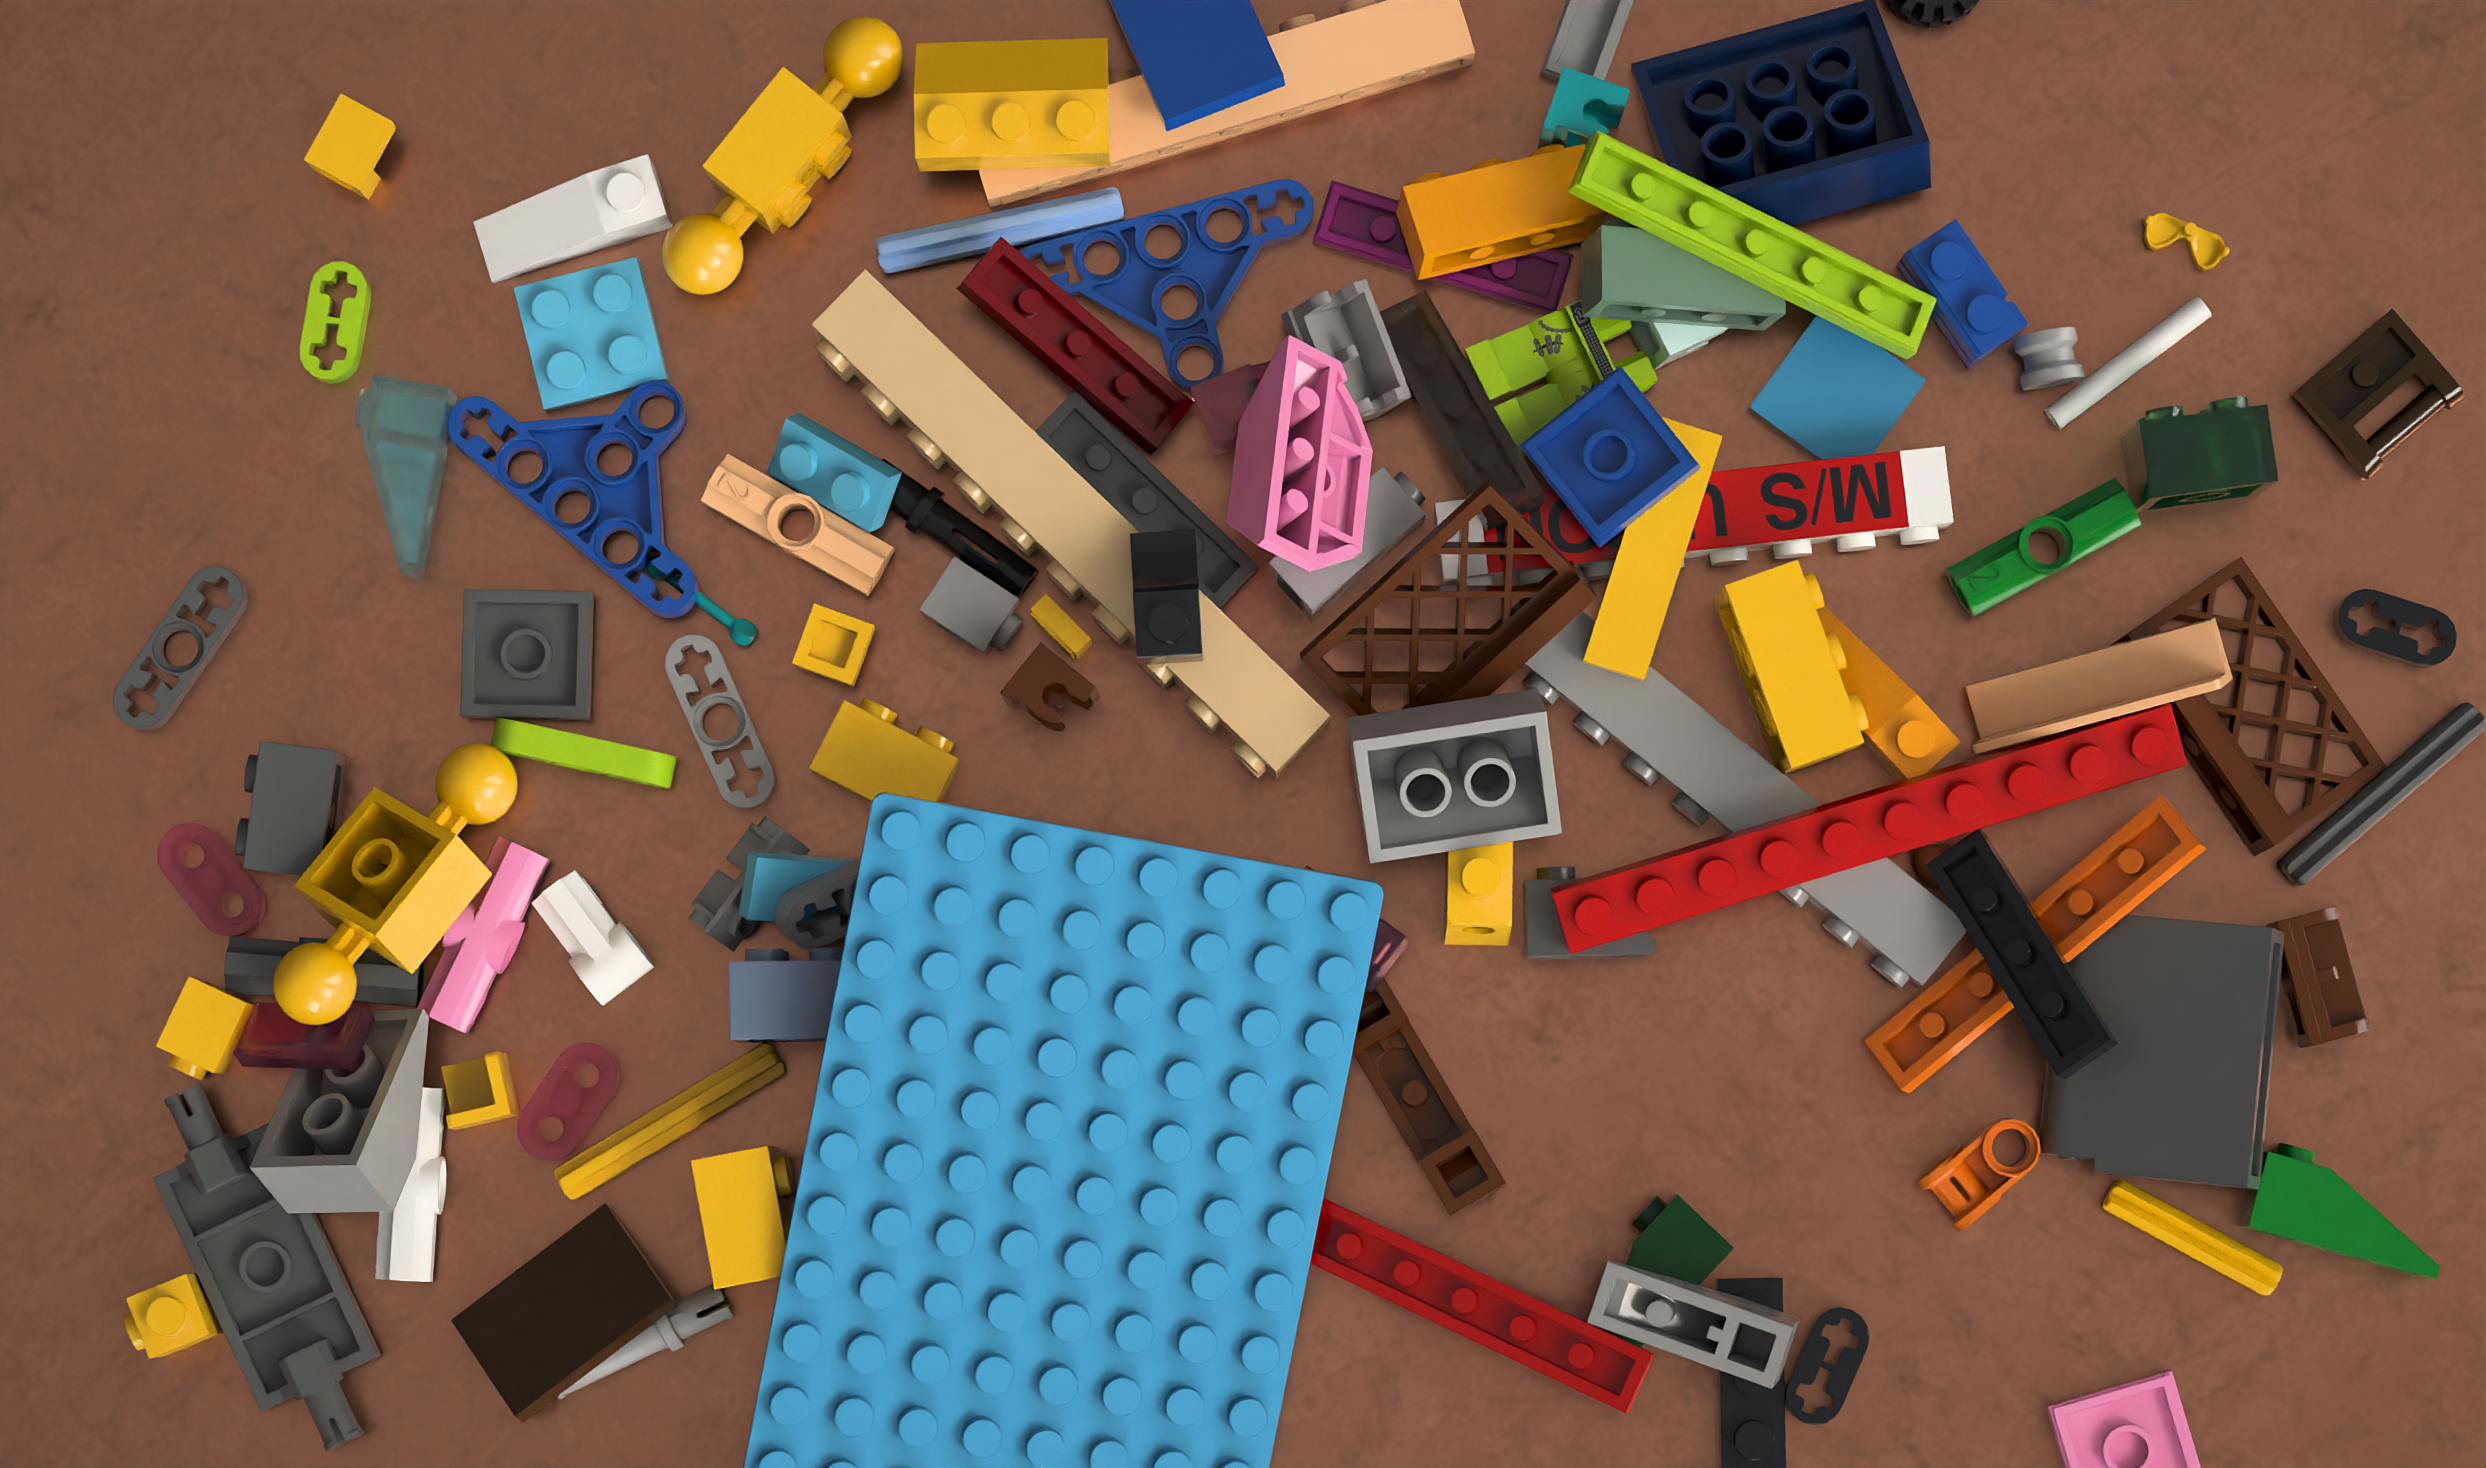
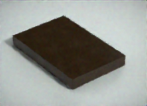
M604 1203L451 1321L514 1416L523 1423L678 1304L614 1211Z

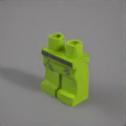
M1582 299L1565 306L1563 309L1547 314L1492 340L1486 339L1465 348V358L1488 407L1497 405L1493 407L1492 415L1516 466L1530 460L1519 445L1619 366L1623 368L1642 393L1657 383V375L1644 350L1614 364L1606 350L1604 342L1632 330L1633 326L1630 320L1582 317ZM1544 382L1547 383L1546 385H1544V386H1542V387H1540V388H1538V389H1536V390H1534V391H1532V392H1529V393H1527V394H1525V395H1523V396H1521V397H1519V398L1514 397V396H1516V395H1518V394H1520V393H1522V392H1524V391H1526V390H1529V389H1531V388H1533V387H1535V386H1537V385H1539V384H1541V383H1544ZM1509 398H1512V399H1510V400H1508V401H1506V402H1504V403H1502V404H1499V403H1501V402H1503V401H1505V400H1507V399H1509Z

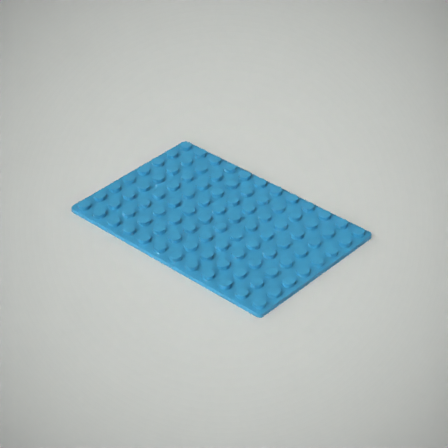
M887 792L875 795L871 801L743 1468H1269L1384 897L1381 886L1371 880Z

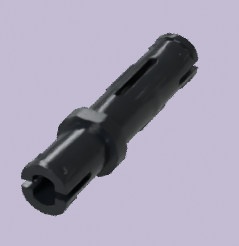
M882 459V461H884V462H886L887 464H889V465L893 466L894 468L898 469V468L895 467L893 464H891L890 462H888L886 459ZM902 472L889 509L907 521L905 528L914 535H917L920 531L962 562L1020 599L1037 576L1039 569L993 537L988 531L982 529L943 501L945 493L938 488L933 487L931 490H928ZM959 532L968 540H970L975 545H977L982 550L991 555L993 558L998 560L999 563H993L991 560H989L984 555L979 553L977 550L972 548L966 542H964L959 537L954 535V533Z

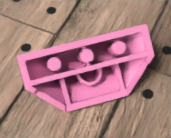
M1288 335L1281 341L1239 420L1226 523L1257 546L1312 572L1354 559L1362 553L1373 450L1357 405L1343 384L1348 379L1342 362Z

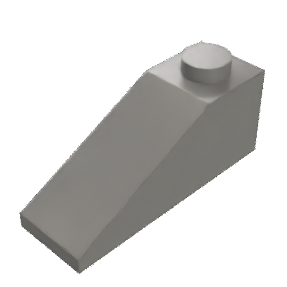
M1608 1260L1587 1323L1772 1389L1781 1377L1800 1318L1735 1295Z

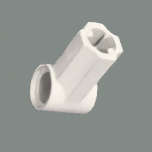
M574 870L544 890L532 902V905L572 957L569 959V963L593 996L604 1006L653 969L654 965L629 930L621 922L616 923L586 880L581 877L578 871Z

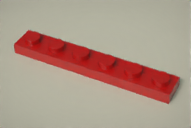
M1323 1197L1310 1261L1311 1264L1623 1413H1630L1656 1354Z

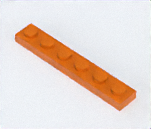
M2160 795L2030 904L2068 963L2201 854L2206 847L2172 804ZM1976 948L1864 1042L1900 1090L1910 1094L2013 1009L2014 1006L1978 948Z

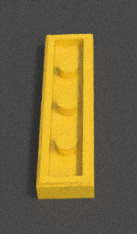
M1662 417V419L1697 461L1701 469L1625 528L1583 659V663L1644 682L1723 438L1721 435Z

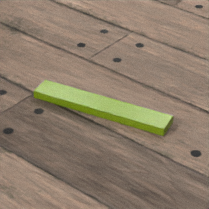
M1598 130L1590 136L1568 189V193L1907 360L1916 354L1937 298Z

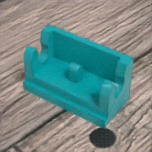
M1563 67L1542 127L1537 149L1551 144H1562L1565 148L1585 144L1578 138V135L1590 138L1597 130L1608 135V128L1618 129L1631 89Z

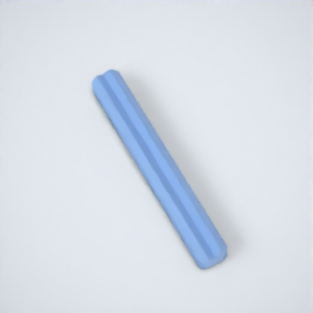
M1110 187L881 236L876 239L875 247L879 266L882 272L888 274L986 253L1000 237L1015 247L1124 220V210L1118 189Z

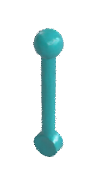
M660 555L651 556L645 566L649 577L655 580L663 579L683 594L678 584L681 577L678 574L671 579L663 577L650 563ZM698 590L695 604L729 629V636L734 642L743 646L751 644L757 634L755 625L746 619L734 618Z

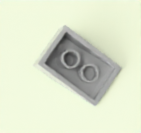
M424 1009L345 1012L341 1017L330 1023L312 1025L250 1165V1169L288 1214L387 1212L395 1210L416 1160L429 1016Z

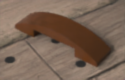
M1376 964L1369 967L1353 1054L1450 1217H1453L1507 1184L1417 1036Z

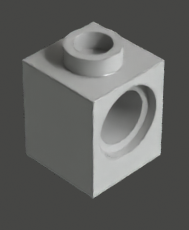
M955 556L919 609L923 617L985 657L988 656L994 646L1004 651L1024 620L1015 614L1021 606L1019 598Z

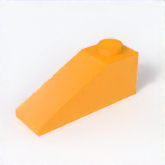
M1824 606L1817 613L1825 634L1834 631L1843 649L1847 667L1838 671L1847 695L1854 692L1858 694L1868 719L1869 728L1861 731L1864 739L1863 745L1897 782L1927 773L1960 743V740L1901 678Z

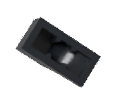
M1195 529L1130 533L1138 665L1203 661Z

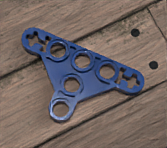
M1280 179L1032 244L1022 249L1020 253L1030 262L1036 258H1043L1046 267H1055L1066 264L1065 258L1060 251L1073 248L1074 267L1082 281L1069 284L1068 271L1054 274L1050 279L1071 297L1080 296L1160 342L1167 371L1172 382L1183 391L1203 393L1212 389L1219 382L1224 370L1223 353L1216 325L1261 248L1297 238L1303 235L1310 227L1314 215L1313 199L1308 189L1300 182L1291 179ZM1280 194H1287L1291 203H1302L1304 209L1295 212L1294 224L1284 226L1279 216L1262 219L1261 227L1265 233L1256 236L1252 235V216L1245 202L1257 200V213L1276 207V196ZM1219 209L1234 211L1243 222L1241 234L1231 242L1220 243L1215 241L1206 231L1205 225L1208 217ZM1158 225L1173 227L1181 237L1182 243L1179 251L1168 259L1153 257L1147 252L1144 244L1147 233ZM1097 241L1112 243L1120 253V261L1117 268L1107 275L1091 273L1083 262L1085 250ZM1182 285L1190 288L1195 293L1198 305L1190 317L1176 320L1168 317L1163 312L1160 301L1167 289ZM1190 346L1205 348L1214 359L1212 372L1202 380L1192 381L1186 379L1177 368L1179 355Z
M661 381L642 383L630 393L613 414L517 422L495 402L485 397L471 396L462 399L453 406L448 415L447 429L454 444L467 458L652 613L663 618H676L683 616L692 609L697 600L699 590L696 577L689 566L665 546L659 456L679 435L686 421L684 402L673 386ZM653 396H664L674 405L672 419L660 428H649L642 424L639 419V408L642 403ZM486 414L491 415L487 420V424L493 434L504 442L492 463L486 458L496 452L487 441L478 435H474L469 441L465 439L469 431L463 422L470 415L478 420ZM509 432L516 434L515 437L505 443ZM613 443L623 444L632 452L630 467L623 474L617 476L606 475L597 466V458L600 451L605 446ZM533 451L541 457L543 462L540 475L534 481L525 484L513 481L507 471L511 458L518 452ZM569 491H580L590 499V511L582 521L574 524L559 520L555 513L556 502L559 497ZM628 531L634 534L638 540V551L634 558L622 564L608 561L603 554L605 540L613 532ZM652 552H656L660 556L650 563L663 577L671 579L677 573L682 576L678 584L683 594L677 600L667 595L660 602L657 601L655 598L659 591L654 582L643 572H641L637 583L629 580V578L644 569Z

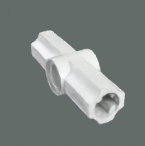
M422 1088L416 1160L395 1210L379 1212L375 1279L433 1282L437 1214H441L443 1211L447 1178L446 1159L441 1156L442 1133L444 1130L443 1115L446 1102L445 1089Z

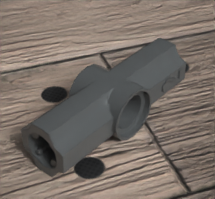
M230 936L224 965L225 991L260 996L275 995L273 980L281 959L290 950L299 945L313 942L326 943L328 939L299 937V942ZM366 948L353 964L357 977V989L353 1002L418 1007L424 989V960L415 972L411 974L370 948Z

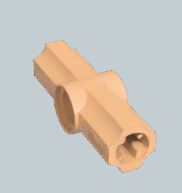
M727 454L724 460L717 466L701 499V503L776 544L785 553L799 557L866 596H869L873 588L878 584L895 550L888 543L820 506L810 496L795 492L730 454ZM797 509L811 512L814 515L815 526L813 532L807 538L801 541H792L782 535L781 524L783 518L789 512Z

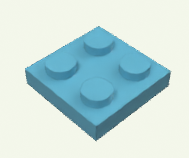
M637 257L514 287L543 409L546 413L632 392L642 383L649 381L669 382L640 261Z

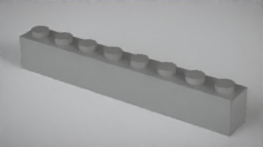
M1583 611L1521 667L1528 673L1522 681L1529 689L1537 688L1541 699L1551 706L1559 698L1578 714L1572 723L1581 732L1600 746L1607 739L1611 740L1628 754L1622 761L1627 769L1649 786H1652L1657 779L1663 782L1677 794L1672 804L1687 818L1701 827L1708 819L1725 834H1729L1822 805L1650 665L1646 678L1642 682L1583 663L1595 625V621ZM1887 857L1778 890L1797 906L1802 907L1808 900L1826 914L1827 917L1821 923L1822 926L1848 947L1852 948L1858 940L1877 956L1871 965L1899 988H1902L1907 981L1916 988L1923 986L1967 932L1952 909Z

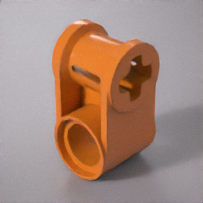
M2011 1118L1997 1119L1989 1123L1963 1146L1957 1147L1941 1159L1917 1181V1184L1922 1190L1931 1189L1955 1217L1952 1225L1960 1232L1989 1210L2003 1196L2006 1190L2035 1166L2041 1152L2040 1139L2035 1130L2023 1121ZM2005 1129L2017 1130L2022 1134L2026 1144L2023 1158L2018 1163L2010 1166L2001 1165L1996 1161L1992 1153L1994 1138ZM1951 1177H1953L1958 1182V1184L1963 1188V1190L1969 1195L1968 1201L1951 1183Z

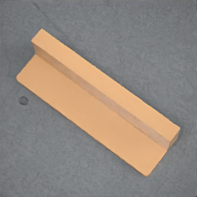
M2215 617L1970 683L1965 688L1980 739L1971 745L1973 753L1978 754L2221 689L2233 678Z

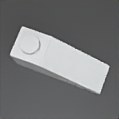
M648 154L586 173L473 222L493 284L663 231L673 226L656 167Z

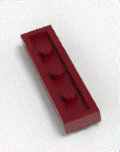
M1002 237L990 247L956 288L1149 455L1158 449L1194 404L1192 400Z

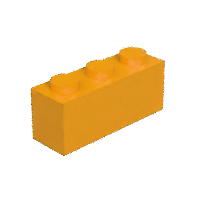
M1551 144L1535 150L1526 158L1505 162L1501 158H1491L1473 165L1466 172L1445 177L1440 172L1427 173L1416 177L1408 185L1402 186L1396 215L1417 280L1583 242L1597 228L1603 225L1607 214L1606 211L1568 193L1586 148L1585 144L1565 148L1562 144Z

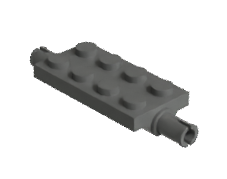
M202 1083L182 1090L184 1094L178 1095L176 1093L164 1100L189 1152L184 1154L186 1161L154 1177L153 1180L260 1411L270 1409L293 1397H296L297 1401L304 1399L325 1444L323 1446L326 1451H329L348 1440H353L364 1434L339 1384L344 1379L342 1374L380 1356L381 1353L316 1213L288 1214L250 1169V1165L269 1123L236 1138H232L231 1133L224 1135L204 1093L205 1089Z

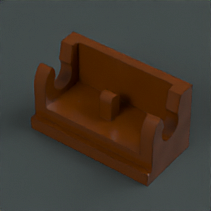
M1041 642L1000 691L1005 703L1014 711L1020 706L1044 727L1056 732H1063L1066 727L1061 721L1062 718L1057 710L1047 706L1048 702L1055 708H1061L1064 705V698L1060 694H1064L1071 699L1072 704L1090 711L1100 698L1096 686Z
M2337 906L2266 924V927L2275 928L2285 933L2281 982L2300 1048L2322 1044L2371 1030L2368 1017H2366L2341 930Z

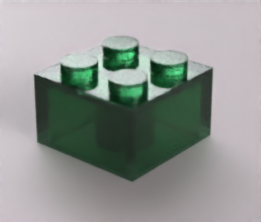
M2232 397L2212 401L2209 403L2208 409L2201 410L2199 414L2185 415L2184 406L2182 405L2151 409L2145 412L2146 417L2137 419L2136 425L2121 438L2129 496L2136 507L2137 513L2254 497L2260 495L2279 481L2267 404L2249 407L2247 397Z

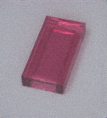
M256 1002L233 1054L242 1067L353 1070L375 1018L366 1005H351L341 1017L330 1023L307 1025L289 1017L278 1003Z

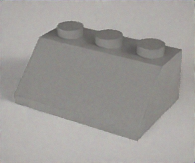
M1537 688L1346 718L1354 780L1370 864L1562 834L1547 712Z

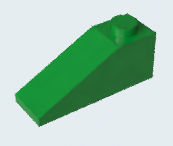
M2278 1143L2276 1153L2263 1152L2260 1190L2248 1189L2239 1227L2422 1278L2437 1279L2440 1266L2332 1169L2314 1164L2316 1152L2284 1143Z

